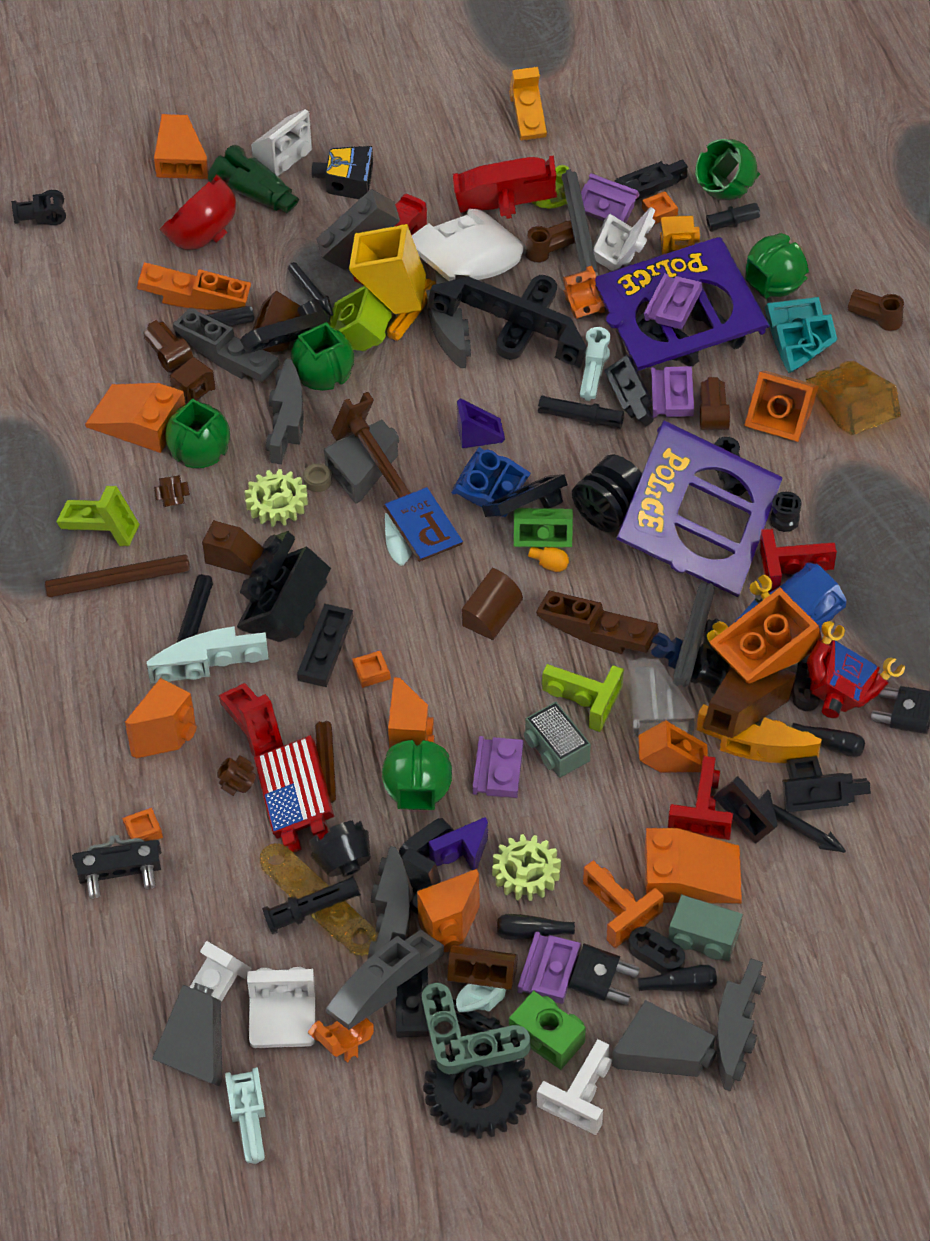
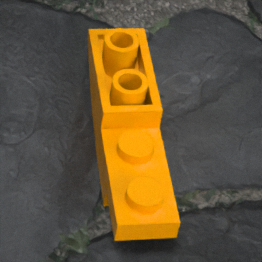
M703 704L698 712L697 731L720 739V751L750 760L785 764L790 759L816 755L819 757L822 739L815 737L810 732H802L787 726L781 721L764 717L760 726L753 724L740 734L730 738L703 728L708 710L707 705Z

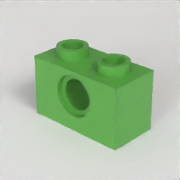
M518 508L514 510V547H572L573 509Z
M534 990L509 1017V1026L519 1025L528 1031L530 1035V1049L560 1070L585 1043L586 1027L583 1022L574 1014L568 1015L559 1009L550 997H542ZM551 1025L554 1026L556 1029L545 1030L543 1029V1027Z

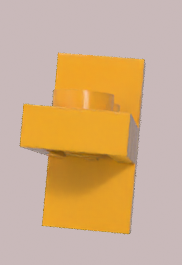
M538 67L512 70L509 95L510 101L514 102L520 140L544 138L547 135L538 86L540 78Z

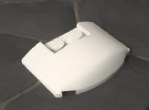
M468 209L467 215L434 227L428 223L412 235L419 257L448 281L455 280V275H465L476 280L499 275L520 262L522 253H526V245L486 212L478 209Z

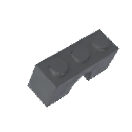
M373 189L368 191L316 239L321 257L346 270L350 266L355 233L394 227L400 221L395 202Z

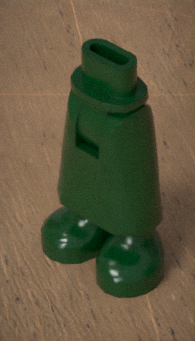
M238 145L228 147L224 157L218 156L208 173V181L212 182L216 175H219L224 181L230 179L228 186L232 190L267 207H272L275 211L280 209L288 213L299 201V198L292 194V189L286 186L275 173L256 158L248 159L245 150Z

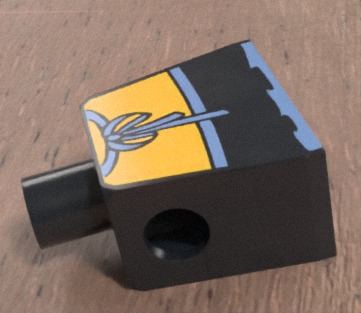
M358 146L330 149L327 163H312V178L326 179V192L329 194L353 199L362 198L370 190L373 171V147Z

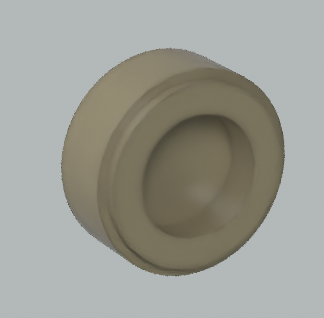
M324 464L308 466L303 472L304 485L313 492L327 490L332 484L330 468Z

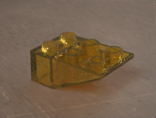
M856 361L843 362L840 364V367L816 373V376L806 379L807 383L819 386L816 397L837 426L850 435L901 417L896 385Z

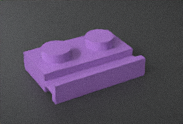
M590 173L589 180L581 191L586 215L604 221L611 214L624 223L627 222L635 206L634 203L640 195L635 189Z
M664 273L644 312L645 320L649 321V319L656 320L658 324L683 329L702 291V282L678 276L671 278L668 274Z
M692 366L664 367V370H656L655 367H651L653 417H657L659 414H666V417L694 416Z
M479 736L473 794L477 795L478 792L487 793V796L518 797L523 740L493 737V740L484 739L483 736Z
M535 932L518 983V993H532L534 990L542 997L548 996L554 1002L563 1004L579 956L581 943L551 935L546 937L540 935V932Z

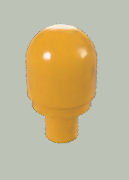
M531 547L528 557L539 560V565L543 566L544 569L553 572L564 571L569 564L568 554L555 547H544V550Z

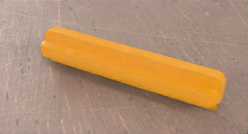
M430 279L425 280L422 309L427 304L426 290H430L432 285L436 284L435 281ZM422 309L412 313L398 314L387 328L388 338L395 341L400 340Z

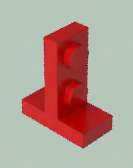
M773 529L761 530L759 550L764 575L768 576L772 581L769 593L781 586L782 574L798 573L808 562L818 564L825 571L834 570L837 554L835 542L776 547Z
M243 683L218 695L223 708L246 734L251 753L254 757L283 746L272 703L266 694L257 697L248 685Z
M703 756L696 808L671 804L668 828H678L707 837L730 840L733 813L716 811V800L711 795L712 788L718 789L720 770H715L716 757Z

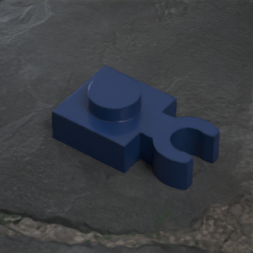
M663 633L656 634L651 642L657 644V646L651 650V654L660 659H668V666L675 669L683 640L676 637L671 641Z

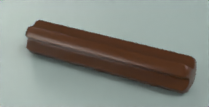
M319 721L315 725L316 748L330 801L333 803L336 800L332 724L329 721Z

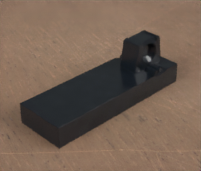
M565 474L545 476L483 505L482 509L485 517L503 516L537 499H540L544 508H552L561 504L563 499L560 488L568 485Z
M409 847L402 856V860L411 887H413L414 897L410 901V907L414 913L418 914L417 891L440 883L441 878L435 862Z

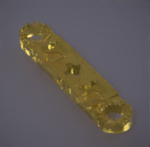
M270 844L261 851L260 863L262 870L290 897L296 896L299 899L329 887L283 844ZM273 854L275 856L277 854L279 856L282 855L284 861L278 865L268 863V859ZM346 901L310 915L338 942L340 941L350 953H354L356 956L368 955L371 941L377 942L375 928ZM358 933L367 934L370 938L365 944H356L352 939Z

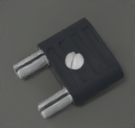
M900 686L899 689L885 687L880 692L879 697L896 699L892 713L873 710L871 713L872 721L890 724V728L928 734L930 728V691Z
M584 943L568 988L602 1001L608 998L627 1005L630 1001V994L610 987L615 971L636 978L640 968L620 961V956Z

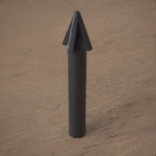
M296 262L291 263L288 266L289 272L312 299L319 300L326 314L333 316L329 296L324 297Z
M773 804L776 820L820 844L819 849L846 852L845 848L831 831L829 834H826Z

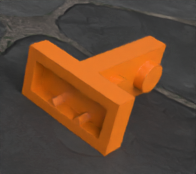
M594 860L584 867L583 884L616 916L615 919L607 924V941L614 948H617L626 941L634 929L644 927L663 912L664 896L656 888L636 902L634 895L628 889H622L615 882L613 875L605 867L601 868Z

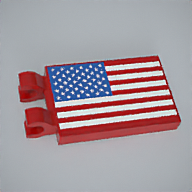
M311 735L254 757L274 836L277 839L282 838L283 845L285 847L288 846L290 854L302 850L297 833L299 830L311 827L313 835H317L320 840L323 839V836L329 832L326 820L335 816L316 744Z

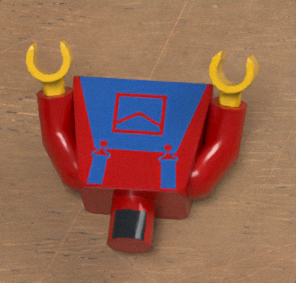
M831 621L823 623L821 631L824 636L822 639L819 638L807 659V666L811 679L810 690L813 695L824 701L821 710L822 714L828 718H838L841 711L847 712L854 707L861 708L875 699L889 684L888 679L891 676L898 677L904 673L905 666L901 664L894 672H891L890 666L895 662L896 658H887L883 663L884 671L881 674L878 673L880 667L837 642V640L844 636L845 629L843 626L838 625L834 633L831 634V629L834 626V623Z

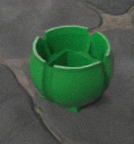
M717 139L706 145L708 151L706 153L701 152L696 162L695 175L698 184L710 196L719 200L741 198V196L748 192V188L754 185L755 180L760 175L757 170L754 154L744 143L734 139ZM739 164L735 177L729 182L727 179L728 175Z
M783 233L762 238L751 248L747 257L745 280L765 299L768 297L790 295L797 291L807 280L805 275L809 272L801 248L796 242L790 244V237Z
M327 322L298 335L291 350L290 357L297 370L301 384L314 390L325 391L334 389L336 382L341 385L348 380L354 365V352L351 343L343 333L330 327ZM325 349L317 354L314 352L315 350Z
M191 399L186 405L180 407L168 420L165 430L166 444L177 462L182 460L186 467H209L219 462L221 454L225 456L230 442V427L226 418L218 409L212 408L209 404ZM204 425L198 432L190 428Z
M408 740L393 745L387 751L382 765V781L389 796L397 802V809L435 810V804L449 791L452 782V765L446 749L430 741L422 740L421 744L417 746L413 740Z

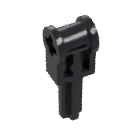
M708 619L706 622L703 644L699 647L690 680L693 684L700 683L710 688L713 694H715L728 673V663L710 645L707 639L708 632L714 630L712 625L720 621L718 619Z

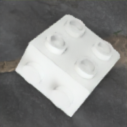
M650 207L633 227L609 214L604 220L593 245L595 260L611 271L620 269L622 265L627 267L634 257V252L639 253L647 242V238L644 236L645 233H649L655 223V220L652 218L655 209Z
M293 967L289 970L260 968L256 971H247L250 997V1046L253 1048L312 1046L315 1043V1039L308 1034V1030L315 1023V981L313 969Z

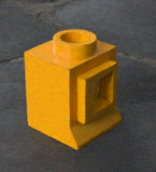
M693 216L661 217L662 232H660L662 255L700 242L699 226H694Z

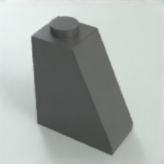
M381 419L369 425V431L392 464L398 456L399 436L394 428H389ZM354 434L324 448L325 465L330 468L332 476L355 504L360 502L383 475L360 439L355 437Z
M195 983L193 988L183 985L152 1059L220 1086L222 1082L221 1000L211 996L214 991L213 989Z
M645 1000L614 1048L612 1066L622 1070L698 1077L704 1067L709 1068L716 1057L717 1051L714 1049L715 1036Z

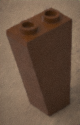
M731 667L709 702L703 728L730 738L735 737L789 701L797 673L782 669L748 684Z

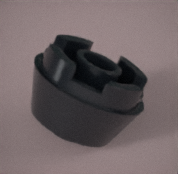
M353 820L335 825L329 828L330 832L325 834L323 839L320 840L318 836H314L309 841L312 851L311 858L329 877L352 875L361 869L360 866L367 863L371 858L369 831L364 829L361 821L354 824Z

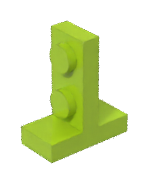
M106 486L99 501L67 500L56 521L61 529L110 531L119 546H129L140 525L117 486Z
M547 664L542 673V691L548 692L554 697H563L574 701L583 707H591L589 729L601 732L623 687L624 669L612 665L604 683Z

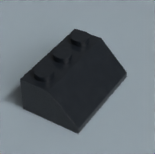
M307 546L288 553L274 581L266 586L260 600L254 603L249 602L237 628L251 634L265 632L267 639L277 642L296 638L304 630V622L308 614L315 608V600L319 592L327 584L326 578L331 567Z

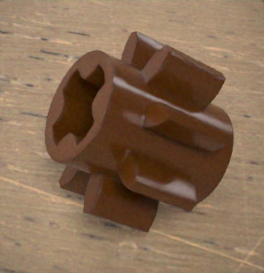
M180 475L159 478L160 486L154 487L156 500H162L163 507L185 504L184 496L190 495L188 482H181Z
M241 755L238 756L236 761L227 758L217 772V777L221 779L219 781V784L222 785L221 789L234 796L237 790L241 793H246L256 778V774L252 772L254 769L251 766L252 762Z

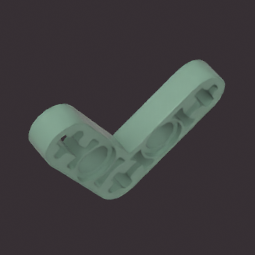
M432 983L424 988L422 992L423 1009L436 1064L442 1072L456 1074L465 1072L468 1068L475 1065L487 1067L518 1060L529 1053L531 1048L530 1035L524 1027L519 1025H511L461 1037L449 988L442 983ZM434 995H439L441 999L442 1011L437 1013L432 997ZM440 1022H449L453 1026L452 1030L447 1034H439L434 1028ZM517 1037L520 1046L514 1047L511 1043V1038ZM498 1040H501V1046L503 1050L500 1052H498ZM450 1043L453 1055L455 1056V1061L449 1062L446 1058L445 1045ZM480 1043H486L492 1047V1051L486 1056H479L474 1052V1048Z

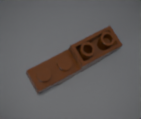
M550 590L536 611L537 616L559 630L579 640L622 654L625 648L647 653L653 643L651 642L652 638L659 633L657 623L604 611L601 602Z

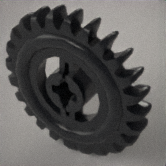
M450 1043V1055L446 1054V1058L449 1062L455 1061V1056L453 1055ZM480 1043L474 1048V1052L479 1056H486L492 1051V1047L489 1044L481 1046ZM501 1044L498 1047V1052L503 1051ZM521 1058L516 1062L513 1060L487 1067L475 1065L468 1068L465 1073L447 1074L442 1072L438 1068L436 1061L432 1059L430 1061V1068L433 1072H425V1079L429 1082L423 1085V1091L428 1094L425 1097V1103L432 1106L430 1110L432 1116H440L439 1125L446 1126L451 1123V1133H456L459 1129H463V1137H468L472 1131L475 1132L477 1139H481L483 1132L486 1131L490 1137H494L496 1128L502 1132H507V1122L515 1125L518 1123L517 1115L526 1114L527 1109L523 1104L531 1102V1095L528 1092L533 1089V1083L527 1081L531 1076V1071L529 1069L523 1070L525 1059ZM464 1073V1099L460 1102L454 1094V1085L456 1080ZM496 1075L502 1084L500 1098L493 1105L486 1108L474 1109L475 1106L484 1105L491 1100L493 1095V1076Z

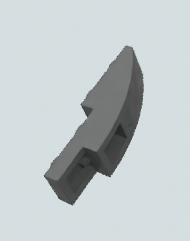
M435 270L436 284L448 281ZM426 290V292H427V305H428V299H429L430 290ZM427 307L429 322L439 345L457 366L466 368V357L471 356L470 340H465L464 336H469L468 319H462V309L457 308L452 317Z
M189 308L173 323V328L196 350L221 368L241 379L248 375L263 382L279 366L278 357L264 350L246 353L240 339L234 336L233 328L192 308Z
M287 358L283 368L277 371L276 389L271 390L269 395V406L273 407L274 430L272 434H268L266 439V451L270 452L271 463L281 465L288 444L300 445L304 424L300 379L292 360Z
M392 846L389 848L387 858H381L378 871L381 880L379 885L374 884L372 889L371 903H375L376 916H378L376 932L379 935L377 942L371 941L368 959L395 937L399 936L404 941L409 938L410 898L407 874L397 848Z
M423 930L418 931L405 941L399 936L395 937L373 954L347 980L327 1006L326 1013L348 1030L396 998L399 985L444 955V945Z
M752 958L749 961L740 985L727 981L719 1010L716 1037L717 1063L723 1087L728 1091H731L735 1080L741 1081L747 1064L743 1062L746 1052L752 1053L757 1040V1035L753 1034L754 1020H751L756 1004L752 1002L754 994H761L766 976L761 975L763 962Z

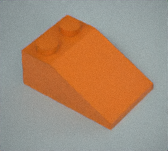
M160 383L112 384L85 425L87 428L161 453L166 446L165 430L168 420L180 407L185 405L184 392Z
M779 587L709 643L750 684L800 662L812 652L818 639H822L819 625Z
M646 828V894L656 888L664 896L663 903H678L682 894L707 903L741 904L740 846L678 828Z

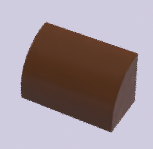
M275 291L263 302L252 330L300 317L297 311L300 305ZM286 342L262 350L267 352H280L287 349L290 342Z
M492 567L463 606L462 626L494 640L523 600L521 590L517 584L506 574Z
M452 945L449 952L447 981L512 990L517 972L518 955Z

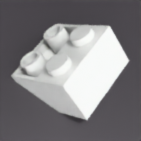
M304 109L286 117L251 144L253 158L259 160L279 176L299 159L305 157L312 150L309 111Z

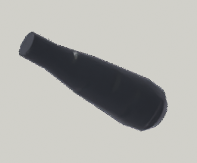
M796 723L792 725V728L802 732H810L815 737L822 739L821 746L850 757H858L863 753L865 740L856 733L804 726Z
M505 914L497 919V934L507 940L534 938L535 932H540L542 936L574 935L575 922H562L522 914Z
M710 965L691 966L653 977L638 978L639 991H705L713 989L717 985L716 970Z

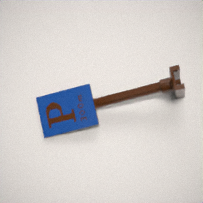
M363 393L360 402L355 405L352 404L350 399L344 400L331 434L336 441L352 434L360 439L398 497V499L384 504L383 508L417 560L420 562L462 545L463 540L428 487L413 493L409 492L369 431L370 427L365 421L374 401L370 393Z

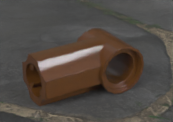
M571 220L549 228L536 226L529 229L526 257L533 262H544L549 258L550 252L575 243Z
M855 289L848 304V311L877 320L882 329L894 331L903 324L904 301L896 294H887L881 297Z
M155 320L149 323L143 332L144 339L155 350L162 367L167 372L182 366L193 357L192 350L186 340L183 338L178 339L164 322Z
M708 377L707 380L701 382L700 430H729L730 407L729 404H726L725 382L719 380L718 377Z

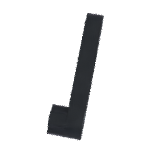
M312 299L298 307L297 311L300 317L254 329L242 336L240 341L246 353H251L296 340L298 335L304 331H309L313 327L326 322L331 325V321L319 300Z

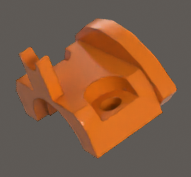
M592 265L586 267L585 271L563 277L565 285L563 292L576 319L599 312V314L605 312L604 303L596 287L595 279L597 277ZM577 276L580 277V280L578 282H576ZM587 306L588 311L584 312V308Z
M365 1018L348 1030L338 1021L332 1025L324 1026L319 1020L311 1026L308 1034L316 1041H319L335 1057L344 1053V1060L348 1063L353 1056L358 1058V1045L370 1040L374 1033V1024Z

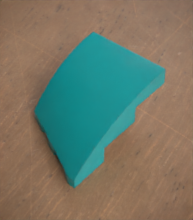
M819 297L767 303L764 307L774 343L788 373L794 372L837 341L832 315H823Z

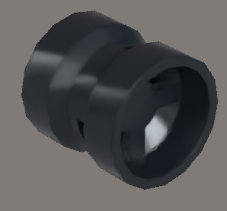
M786 491L774 496L770 521L776 530L790 532L798 527L799 513L802 505L798 495Z

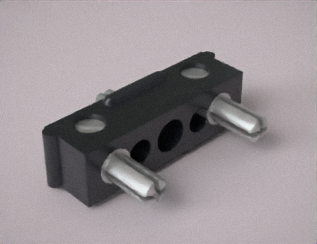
M119 835L110 836L108 843L93 845L87 851L74 853L72 860L74 867L77 869L79 883H87L89 897L94 899L92 882H94L95 895L98 898L100 896L99 880L142 873L144 888L149 889L147 872H149L151 889L155 887L153 871L161 870L159 855L162 851L158 840L143 841L140 838L120 840ZM114 841L120 844V846L110 847Z

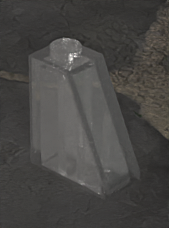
M647 658L629 660L628 689L632 737H639L638 735L665 720L694 735L695 713L678 687L673 683L672 678L659 659Z

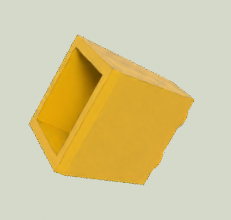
M408 224L355 233L349 266L350 272L394 314L412 313L421 310L426 273Z

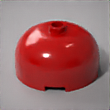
M216 175L212 182L209 181L159 230L170 242L184 250L200 249L212 240L217 243L228 233L224 228L232 221L236 212V198L232 189L219 175Z

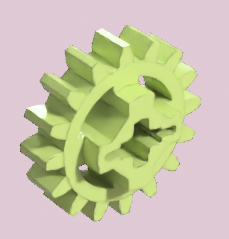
M278 469L277 474L272 475V472L267 470V476L262 477L258 474L256 475L257 482L250 481L248 483L249 490H245L246 509L251 511L252 518L259 516L261 524L269 520L271 526H275L276 521H281L284 526L287 523L286 519L290 518L296 521V513L304 514V506L308 505L307 487L302 485L301 477L293 479V472L290 471L283 475L282 469Z
M524 834L520 835L519 842L509 838L508 847L500 844L498 846V854L493 855L492 876L496 877V886L504 885L505 895L510 894L512 891L515 892L516 900H519L523 894L527 895L529 901H532L533 894L535 893L543 898L545 897V888L553 891L555 881L560 879L561 860L557 858L556 848L549 849V841L547 840L541 844L537 843L536 835L531 838V841H527Z

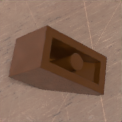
M213 520L202 541L205 564L249 576L252 573L251 567L253 563L260 558L264 550L242 528Z

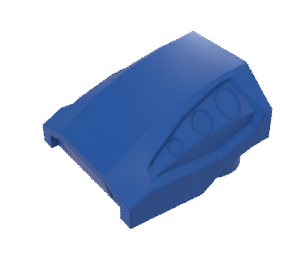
M478 447L462 471L451 493L458 494L482 507L489 502L522 488L531 473L507 457L499 456L492 450H483Z
M806 563L802 570L780 586L819 625L820 630L823 623L832 620L836 614L846 608L847 600L840 586L818 564Z

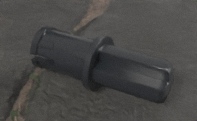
M757 203L737 208L730 206L726 211L706 216L708 229L712 232L728 226L737 227L739 223L759 218L760 209Z

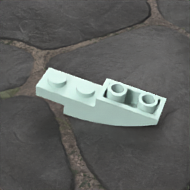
M233 626L186 638L164 649L147 661L150 684L156 683L160 678L171 682L209 677L210 666H227L235 663H255L260 660H268L266 633L236 636L235 627Z

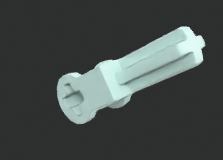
M602 327L591 328L586 333L588 347L585 352V369L580 389V397L585 398V401L596 398L604 363L610 357V350L607 347L610 342V333Z
M258 1067L253 1068L252 1072L235 1075L226 1072L225 1078L232 1122L239 1121L245 1161L258 1164L265 1158L259 1118L266 1117Z

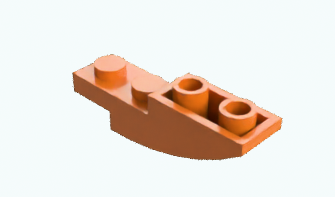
M146 262L143 264L137 284V289L162 295V303L204 310L244 307L251 287L250 282L198 269L197 276Z

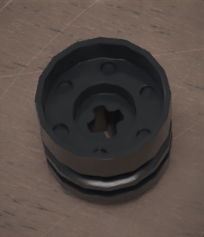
M615 454L607 455L593 468L591 473H588L572 489V499L575 507L581 516L597 529L605 532H615L623 523L642 475L641 471L622 456Z

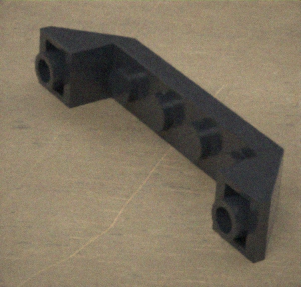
M469 276L432 285L427 307L453 317L460 302H463L471 307L493 314L498 318H503L523 328H528L548 338L558 340L555 358L566 364L581 368L587 347L571 317Z

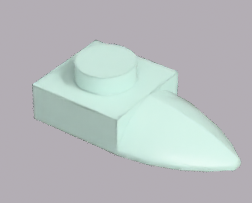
M385 513L387 550L393 560L400 566H403L411 557L412 551L389 515Z
M468 984L457 996V1010L459 1012H470L479 1009L489 1012L505 998L506 989Z

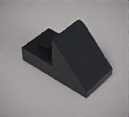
M739 776L718 791L713 797L726 812L733 813V820L755 844L778 826L770 791L767 789L757 797Z

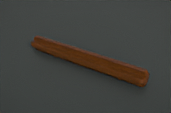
M183 554L45 581L46 594L48 597H55L187 572L190 570V562L188 556Z

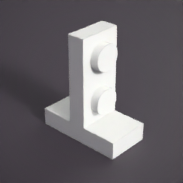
M206 941L200 953L207 956V959L190 985V988H193L195 983L213 989L214 991L211 996L222 1002L237 975L246 979L247 971H251L252 968Z
M597 1039L567 1092L543 1081L537 1091V1107L597 1135L602 1126L603 1109L590 1104L597 1089L596 1081L599 1076L603 1078L606 1076L612 1063V1059L609 1058V1044Z

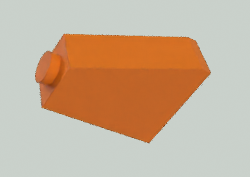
M161 115L154 155L156 177L208 179L207 156L188 115Z

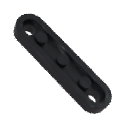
M538 275L531 280L521 298L549 308L556 296L557 283L550 276ZM507 321L497 338L496 352L502 358L509 360L517 359L522 355L535 331Z

